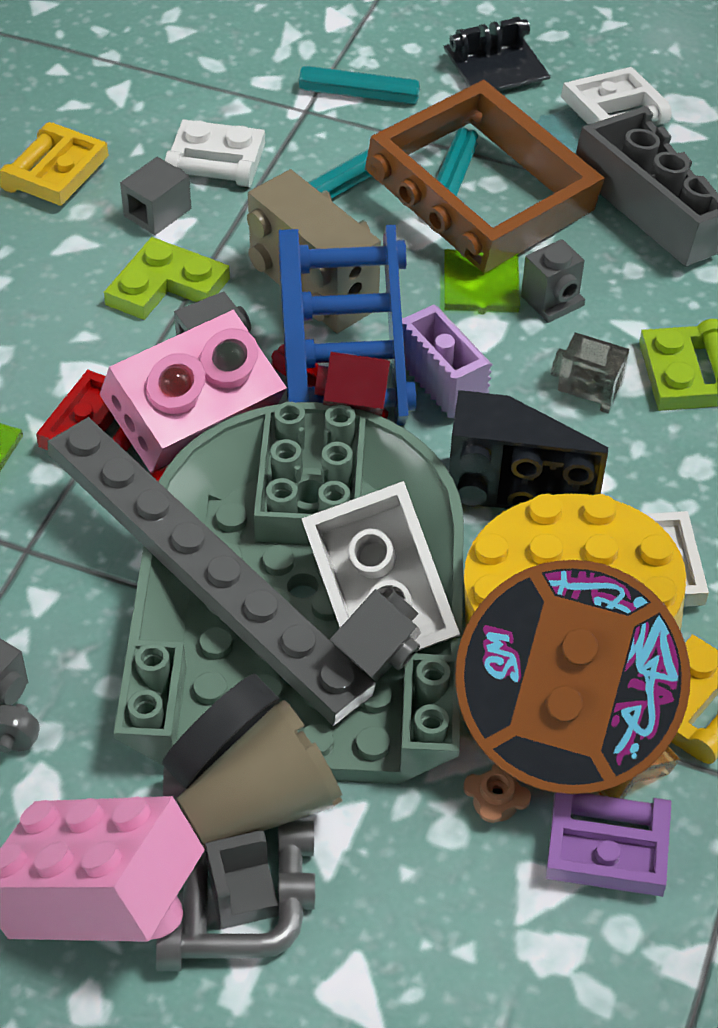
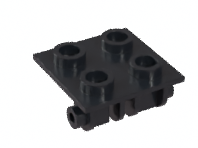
M518 16L500 21V26L496 21L490 22L489 29L486 24H480L479 26L467 29H458L455 35H450V44L444 45L445 52L469 87L485 80L496 90L500 91L550 79V74L524 39V36L530 34L528 20H521Z

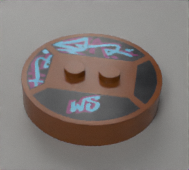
M559 560L527 568L508 578L490 592L471 616L464 630L457 654L455 673L458 702L464 721L471 735L489 759L507 774L529 786L563 794H586L603 791L633 779L651 766L668 748L679 730L688 705L691 681L690 662L684 638L674 617L657 595L643 583L619 569L583 560Z

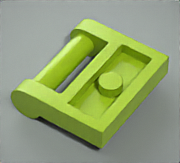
M706 319L698 326L642 329L639 344L658 411L718 407V319ZM706 348L716 383H704L694 349Z

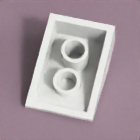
M404 481L302 518L339 627L348 620L376 589L386 599L393 592H396L419 613L412 621L421 631V634L415 640L420 645L418 651L461 636Z

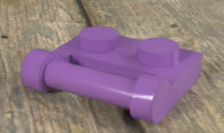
M555 793L545 879L663 897L667 882L671 800L653 798L652 803L587 793ZM571 814L647 825L649 830L571 819Z

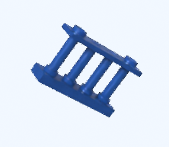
M386 225L383 246L309 249L308 244L299 245L298 229L279 230L278 250L287 402L323 403L324 396L314 395L315 387H308L307 368H315L316 363H329L330 352L391 360L393 388H386L384 408L394 407L395 424L399 426L405 425L409 416L408 411H416L415 382H406L399 270L406 269L407 256L405 240H397L396 225ZM385 266L386 293L312 296L311 291L302 292L301 274H310V269ZM388 312L389 340L315 344L314 339H305L304 321H312L313 316Z

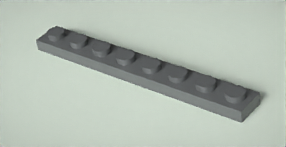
M89 417L48 440V455L329 723L334 726L373 696L376 683Z

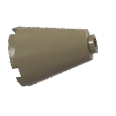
M285 700L273 706L176 798L181 811L205 849V843L256 831H265L334 808V806L343 801L340 797L342 793L321 751L315 742L313 744L310 742L303 731L297 732V730L305 725Z

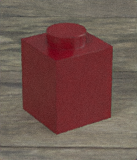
M330 352L329 365H318L314 395L324 396L323 405H347L352 409H360L381 417L384 409L390 360Z

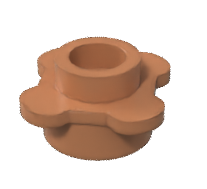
M495 763L490 771L481 775L471 774L464 781L463 790L465 794L473 797V805L476 812L487 822L495 823L508 820L516 813L517 809L523 810L530 804V791L525 787H521L515 778L500 769ZM498 788L502 791V794H494L492 790Z

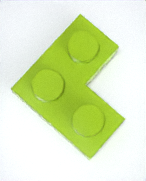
M151 237L104 291L105 305L145 320L168 292L194 302L218 294L230 280V266Z

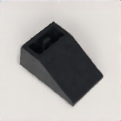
M458 390L451 438L449 474L456 485L461 503L469 506L479 505L509 509L541 494L596 495L601 494L609 447L511 396Z

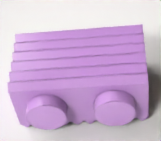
M431 305L402 319L405 369L409 371V376H415V382H420V387L425 388L426 394H431V399L436 400V405L442 406L441 411L447 412L448 418H454L458 390L481 393L490 392L488 390L490 386L488 382L491 379L489 375L492 372L490 368L493 364L438 306Z

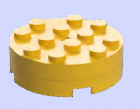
M604 494L538 495L496 516L480 531L468 551L464 568L466 626L480 603L489 593L513 575L542 563L559 560H583L619 569L643 583L665 604L681 631L686 591V571L683 558L676 543L651 517L636 508L614 500L610 496Z

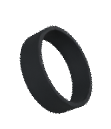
M256 674L249 675L220 697L186 730L168 751L162 761V765L185 789L188 788L273 706L277 705L280 699Z

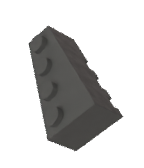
M647 105L583 126L576 155L605 178L600 195L685 267L718 254V193L704 176H696L691 171L692 161L685 152L677 153L670 145L672 136L665 127H656L653 124L652 118L654 114Z

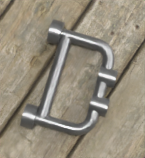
M164 767L163 796H173L180 807L176 798L185 788ZM301 818L278 826L279 920L277 926L266 933L206 934L208 865L205 849L184 883L183 923L181 921V924L171 934L156 941V970L181 971L182 959L265 958L276 956L288 949L300 934L303 909H315V873H302V856H314V821H302Z

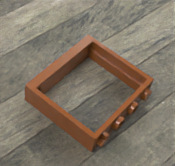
M485 80L372 135L365 170L375 180L386 187L403 205L410 208L434 232L443 237L483 273L488 272L594 211L605 179ZM471 123L554 194L492 228L413 160L409 154Z

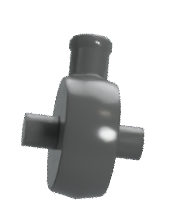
M23 704L0 706V751L3 753H10L11 750H29L38 739L39 722L28 712L29 709Z

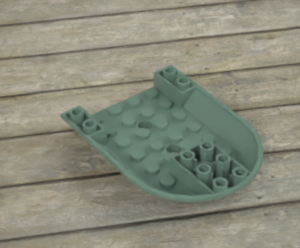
M284 402L247 411L207 429L185 446L168 465L159 483L329 640L340 627L302 518L404 481L461 636L417 651L402 669L398 671L391 666L378 682L371 678L376 683L373 696L333 726L292 686L285 684L281 680L282 677L143 546L114 727V738L162 765L164 757L172 746L209 707L244 678L251 674H256L277 695L280 702L285 700L299 716L305 726L297 730V732L303 731L312 744L316 743L336 781L401 784L458 757L460 751V706L456 691L455 673L457 654L462 639L464 520L463 508L456 485L437 455L419 438L390 420L367 411L352 409L347 405L336 404L327 406L318 402ZM298 586H309L316 590V593L308 598H297L290 591Z

